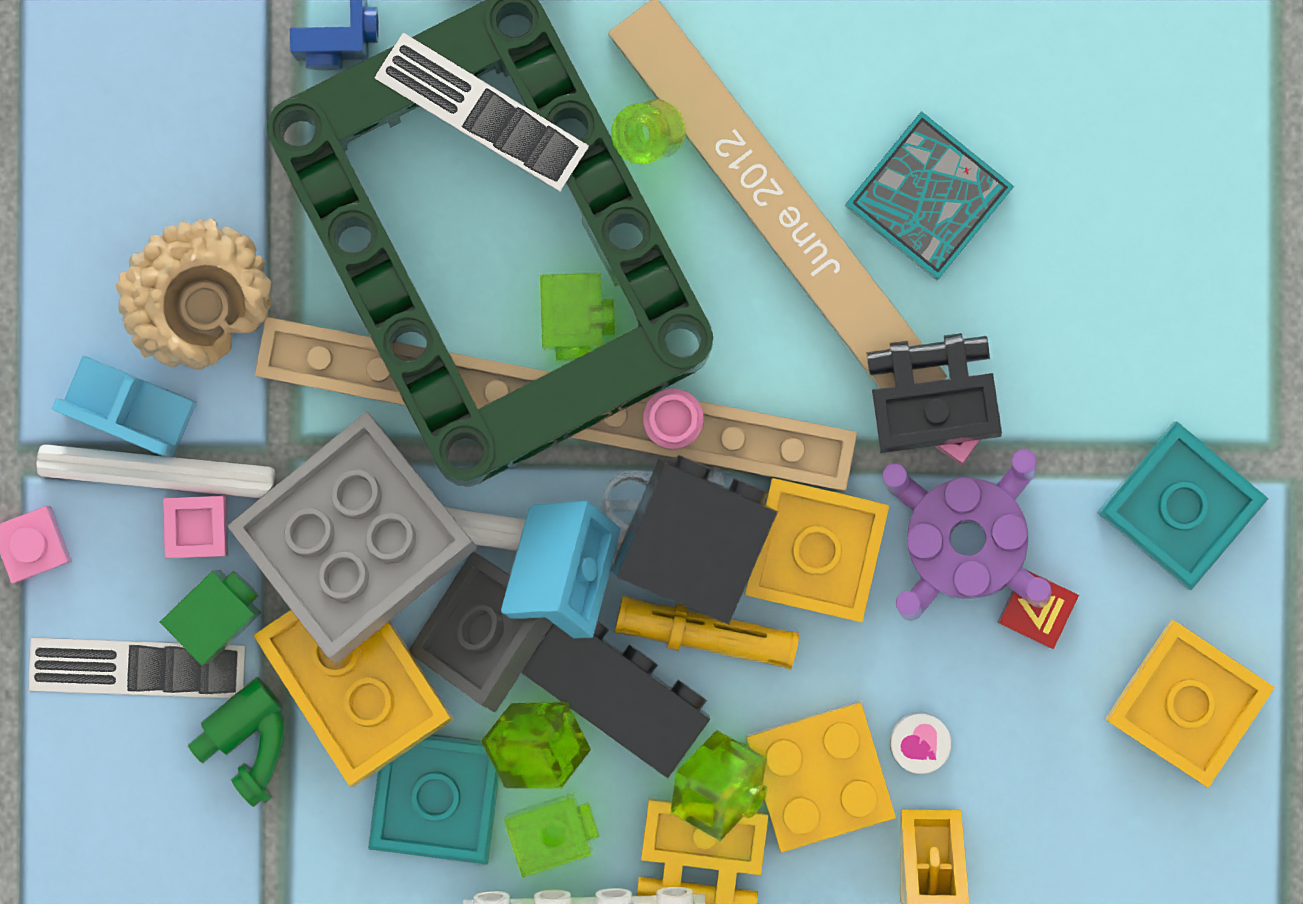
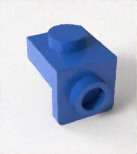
M350 0V27L290 28L291 54L296 60H306V68L311 70H337L342 68V60L368 59V43H378L379 40L377 7H368L367 0Z

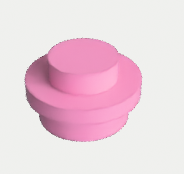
M671 388L656 393L648 401L644 409L643 424L645 431L654 443L663 448L680 449L688 446L699 436L703 427L704 416L700 403L692 394L682 389Z

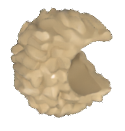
M213 218L204 221L200 219L192 224L182 221L178 227L175 225L167 226L163 230V235L151 236L149 244L140 253L136 252L130 257L129 270L119 275V282L116 284L117 291L120 294L119 313L123 315L122 320L124 321V328L127 333L133 335V345L140 349L142 356L146 358L154 355L157 361L170 367L183 364L189 368L202 370L209 365H214L230 352L232 347L231 333H252L260 327L271 307L272 297L270 291L273 284L264 273V258L256 256L257 249L255 244L247 235L244 236L228 226L219 229L217 222Z

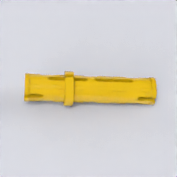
M622 595L615 626V633L638 636L667 643V649L679 651L680 646L695 648L730 657L767 663L791 670L794 664L799 640V632L774 629L731 619L728 625L700 612L688 610V607L679 603L672 607L645 602Z

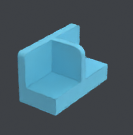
M82 356L65 399L56 398L51 410L159 455L174 457L197 402L92 358Z
M589 501L534 504L530 506L501 612L510 619L546 617L572 638H593L621 528Z

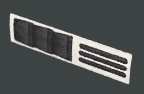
M405 33L401 35L375 76V79L558 191L562 190L589 147L584 142Z
M31 638L29 691L231 698L244 687L246 645H228L211 663L201 666L180 643Z

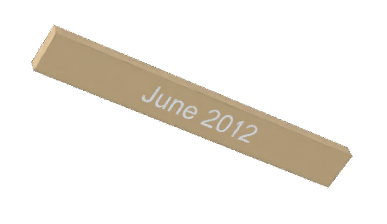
M650 0L609 31L608 36L868 375L869 369L866 352L890 349V343L908 341L909 346L922 345V342L659 0ZM940 366L912 370L914 384L944 380L948 377ZM893 373L870 376L879 389L895 387Z

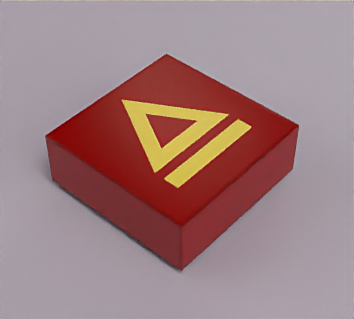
M1028 571V572H1029L1030 574H1032L1035 578H1036V577L1043 578V577H1041V576H1038V575H1036V574H1034V573ZM1047 580L1051 587V599L1046 606L1037 608L1012 590L997 623L1054 649L1079 595Z

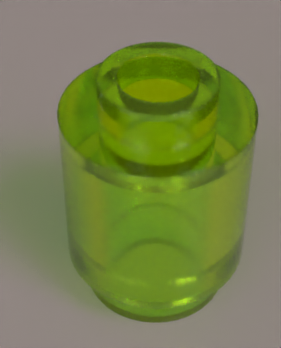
M651 99L631 104L622 109L615 117L611 130L612 142L616 151L625 160L634 164L652 163L671 156L680 148L685 136V123L679 110L667 101ZM643 125H645L649 131L648 140L644 135Z

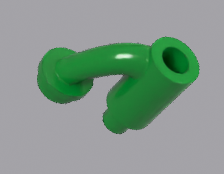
M255 677L200 723L204 732L188 744L193 755L201 763H204L219 750L228 755L258 730L260 742L253 767L250 768L247 764L243 763L237 768L239 773L231 779L236 790L252 807H255L261 801L267 803L272 798V794L267 786L273 776L284 742V720L281 714L283 706L272 690L259 677Z

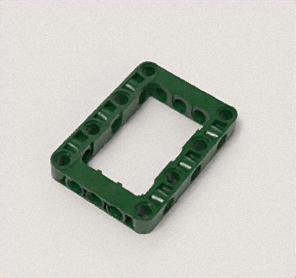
M485 0L411 38L477 78L494 69L497 74L503 72L505 77L510 76L524 106L554 125L568 118L576 119L583 123L587 133L580 141L589 147L571 173L566 184L582 215V225L614 286L619 285L624 292L637 319L638 328L479 409L474 403L344 152L348 150L346 143L386 123L391 128L401 123L400 116L420 107L375 79L376 74L393 47L287 100H283L273 108L268 117L267 132L269 140L439 471L446 480L457 486L470 487L480 484L678 381L695 374L704 367L710 356L713 344V333L709 321L538 0ZM513 14L522 15L529 20L532 26L523 36L509 37L498 28L501 20ZM304 121L315 126L314 137L305 145L293 146L284 140L287 128L293 123ZM622 223L632 224L640 230L643 239L635 248L629 250L620 249L614 246L609 239L611 229ZM358 226L367 229L371 233V240L362 251L349 253L338 246L339 238L347 228ZM679 328L687 329L696 336L699 348L690 356L678 357L666 348L664 339L667 334ZM407 332L418 333L427 341L424 353L419 358L411 361L402 360L393 353L396 339ZM464 438L473 439L483 448L482 458L479 463L468 469L458 468L452 465L448 459L451 446L456 441Z

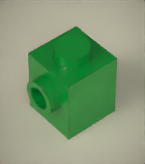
M221 570L211 571L160 623L203 666L211 663L262 612L252 603L258 597V594L244 578L235 571L226 576Z

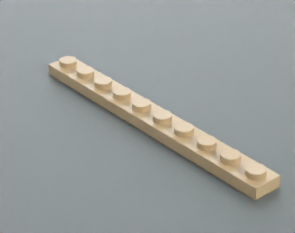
M266 317L254 376L406 406L371 337ZM395 342L393 353L402 360L411 361L419 358L426 348ZM449 352L478 409L550 373ZM653 394L569 437L671 458H677L678 455L702 464L846 491L857 432L698 401L704 416L703 427L699 436L686 447L667 449L654 443L644 428V409L648 401L655 395Z

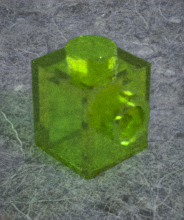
M601 273L540 275L542 348L544 351L555 350L556 361H573L591 352V349L603 346V335H615L614 299H602Z
M568 702L511 703L481 740L505 788L562 789L591 751Z
M716 730L676 771L670 813L721 841L744 816L752 818L762 806L767 794V786L763 785L767 758L755 752L748 745L739 743Z
M575 792L507 813L503 819L522 878L591 856L593 848L590 840L600 837L590 803L579 805Z

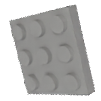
M367 411L227 525L326 656L336 665L478 548Z

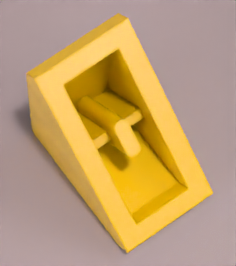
M901 809V904H969L961 810Z

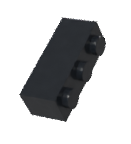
M598 620L593 638H572L554 624L521 673L663 776L669 778L710 721V716L701 710L707 700L679 679L672 688L652 674L658 664L629 644L622 653L603 638L609 629Z

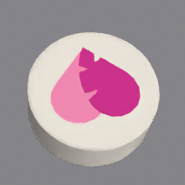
M912 713L900 719L894 726L890 736V749L894 759L905 770L916 774H927L939 769L948 759L951 751V737L946 726L936 717L927 713Z

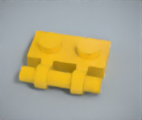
M649 798L641 860L665 863L663 879L639 876L636 896L656 895L659 889L667 887H685L691 889L693 894H705V904H757L758 891L736 889L735 884L737 872L761 875L768 813ZM683 866L718 870L716 886L681 882Z

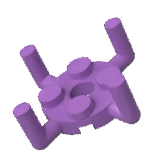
M1028 449L1016 451L1012 457V467L997 485L981 479L958 477L940 484L930 492H927L908 476L906 469L901 464L891 463L883 470V480L888 491L913 510L908 526L907 545L911 560L921 578L910 591L900 593L896 599V607L904 619L908 621L917 620L939 593L951 598L975 599L998 593L1008 586L1034 607L1041 608L1049 603L1051 587L1048 581L1040 577L1035 578L1022 567L1028 549V529L1022 510L1015 500L1036 475V456L1032 451ZM974 523L984 531L986 541L978 553L965 556L957 553L952 548L950 543L951 534L960 524Z

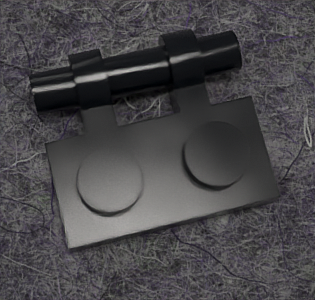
M962 333L944 335V342L909 346L908 341L890 343V349L866 352L870 376L893 373L895 379V387L872 390L880 453L1001 437L1002 429L993 373L969 376L967 362L990 359L987 336L963 339ZM947 365L950 379L914 384L912 370Z

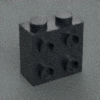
M681 455L677 456L674 465L658 459L613 562L611 571L617 578L729 625L778 511L763 504L767 495L766 492L747 483L733 479L728 489L707 480L712 469Z

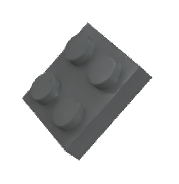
M473 552L454 578L409 648V651L415 658L477 703L496 713L553 623L546 617L510 619L501 612L510 575L484 557Z

